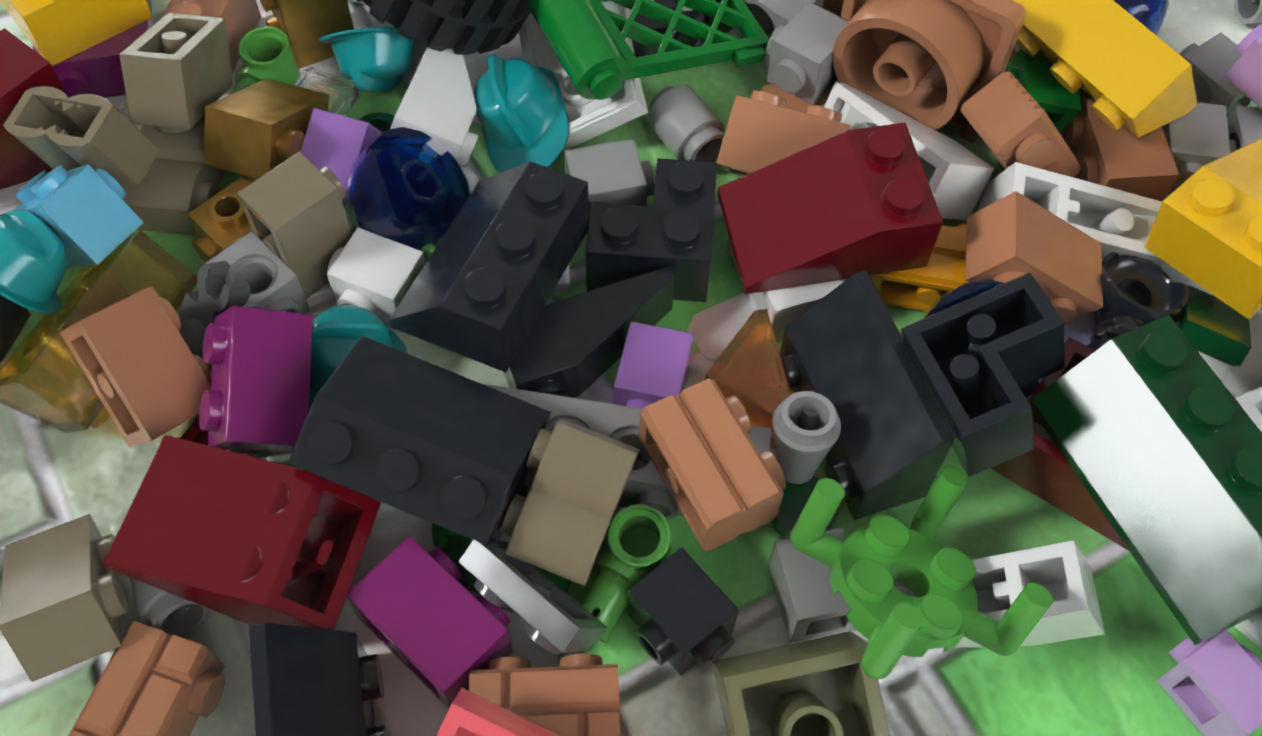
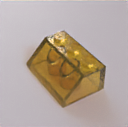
M141 230L132 233L98 265L83 266L59 296L62 301V309L54 315L44 314L0 368V403L64 433L87 430L90 426L94 429L98 428L110 415L60 332L78 321L151 285L157 295L165 298L179 315L185 293L191 292L197 285V276Z

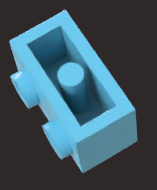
M89 164L68 171L60 165L48 174L42 171L15 194L22 203L14 210L29 211L42 218L63 242L64 251L68 255L67 268L98 265L144 223L123 201L126 197V192L117 180L102 169L94 170Z

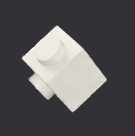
M357 228L346 246L338 248L332 255L328 265L327 277L337 306L352 305L365 308L377 315L384 325L391 328L389 319L426 262L424 253L420 250Z

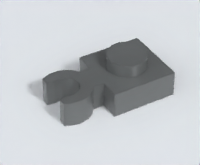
M226 261L204 264L200 268L197 276L198 291L185 293L178 315L181 322L180 334L192 354H196L202 359L203 340L208 324H214L215 317L231 306H244L250 295V284L246 281L226 284V276L230 268ZM207 364L212 372V364Z

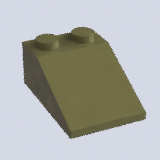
M848 631L712 661L727 736H890L879 680L870 678L862 669V657L868 642L853 632Z

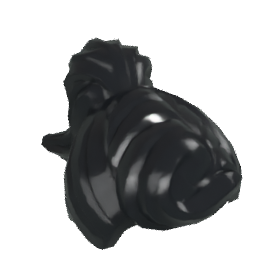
M1111 252L1102 261L1103 308L1093 311L1098 323L1092 329L1093 336L1090 339V343L1086 346L1096 351L1111 339L1167 315H1170L1176 323L1182 317L1187 305L1189 287L1184 283L1172 282L1164 270L1151 260L1137 256H1121L1118 258V253Z

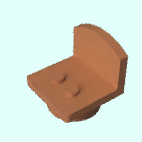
M844 0L841 18L849 22L839 33L833 46L834 70L839 82L846 83L934 130L949 123L955 126L954 135L973 144L979 135L960 111L964 102L1002 72H1005L1007 65L1017 54L1014 46L1025 20L1026 11L1022 5L1013 0Z

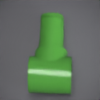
M259 27L249 31L241 39L238 47L243 65L234 77L236 85L229 95L266 78L301 87L302 76L289 38L284 31L276 27Z
M645 504L630 505L620 510L612 519L608 530L609 541L596 562L600 570L580 602L594 616L600 613L597 619L608 628L599 640L606 644L610 639L609 635L627 606L628 590L669 558L671 552V532L665 516L656 508ZM641 526L650 528L657 534L660 540L657 549L652 554L646 557H635L623 550L621 541L628 530Z

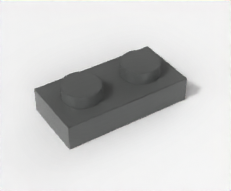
M475 540L472 541L458 562L478 578L474 583V587L484 598L501 608L509 609L511 607L528 622L525 627L527 635L549 652L560 654L561 652L590 651L593 649L608 628L536 566L507 555L508 542L496 540L488 545H484Z

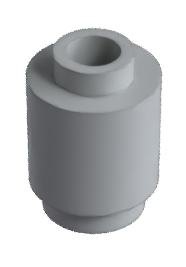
M679 85L661 90L651 102L647 116L648 125L678 160L715 162L724 137L723 123L690 86Z

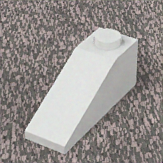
M430 48L426 49L397 110L380 156L443 184H446L454 163L466 167L479 135L468 131L477 107L464 55H456L453 49L449 48L442 52Z
M836 81L824 107L841 113L843 115L841 123L851 125V130L906 122L941 217L943 219L967 220L995 168L955 140L844 82Z
M1015 162L988 182L980 196L978 211L1015 191L1019 192L1100 242L1102 261L1111 252L1118 253V258L1121 256H1137L1151 260L1157 265L1169 266V264L1144 248L1162 201Z
M1074 540L971 560L976 568V576L972 582L977 593L978 611L997 621L1001 620L1027 583H1038L1051 593L1053 597L1052 605L1021 646H1036L1105 634L1092 570ZM894 581V586L899 591L916 597L908 587ZM964 636L955 646V648L983 647Z

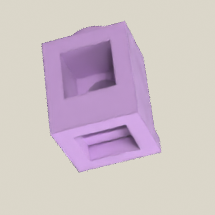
M1227 630L1197 645H1194L1188 637L1169 652L1178 664L1157 681L1203 736H1247L1262 725V663L1251 650L1240 645Z

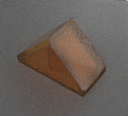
M767 309L755 310L706 373L705 380L709 378L715 380L725 398L732 395L736 396L744 406L751 425L772 428L770 447L775 450L772 425L773 413L777 406L791 394Z

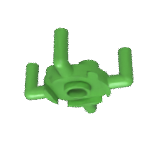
M945 466L915 513L909 528L895 517L877 515L870 520L867 526L851 533L845 542L826 533V528L845 496V490L837 481L830 478H822L817 482L791 531L790 541L796 550L831 567L829 583L833 595L835 596L837 591L840 590L844 600L850 607L845 617L858 632L869 639L862 657V669L872 679L886 678L902 655L923 657L928 649L943 647L944 653L955 648L963 636L999 655H1012L1053 603L1051 593L1044 586L1031 582L1025 585L1000 621L978 611L977 593L972 582L976 576V568L973 562L960 550L950 547L944 548L935 541L939 528L968 484L967 475L957 467ZM894 581L908 587L916 597L899 591L894 586Z

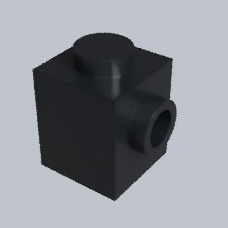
M682 547L628 590L627 614L639 627L635 631L639 643L656 663L663 665L668 660L681 676L696 663H699L703 669L713 665L712 661L719 660L735 642L731 634L734 631L739 609Z

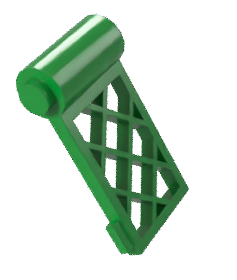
M528 0V8L579 95L586 99H608L616 95L623 88L625 80L731 60L738 67L763 62L767 55L766 48L769 38L743 0H720L721 3L714 0H672L678 3L675 11L652 0ZM612 1L632 11L629 17L625 18L605 9L602 2ZM686 6L714 19L711 27L681 14L683 7ZM639 13L668 26L665 35L634 22L637 14ZM719 23H724L741 31L745 38L737 39L717 30ZM675 29L704 42V45L690 47L670 37ZM628 37L658 52L653 55L635 57L625 40Z

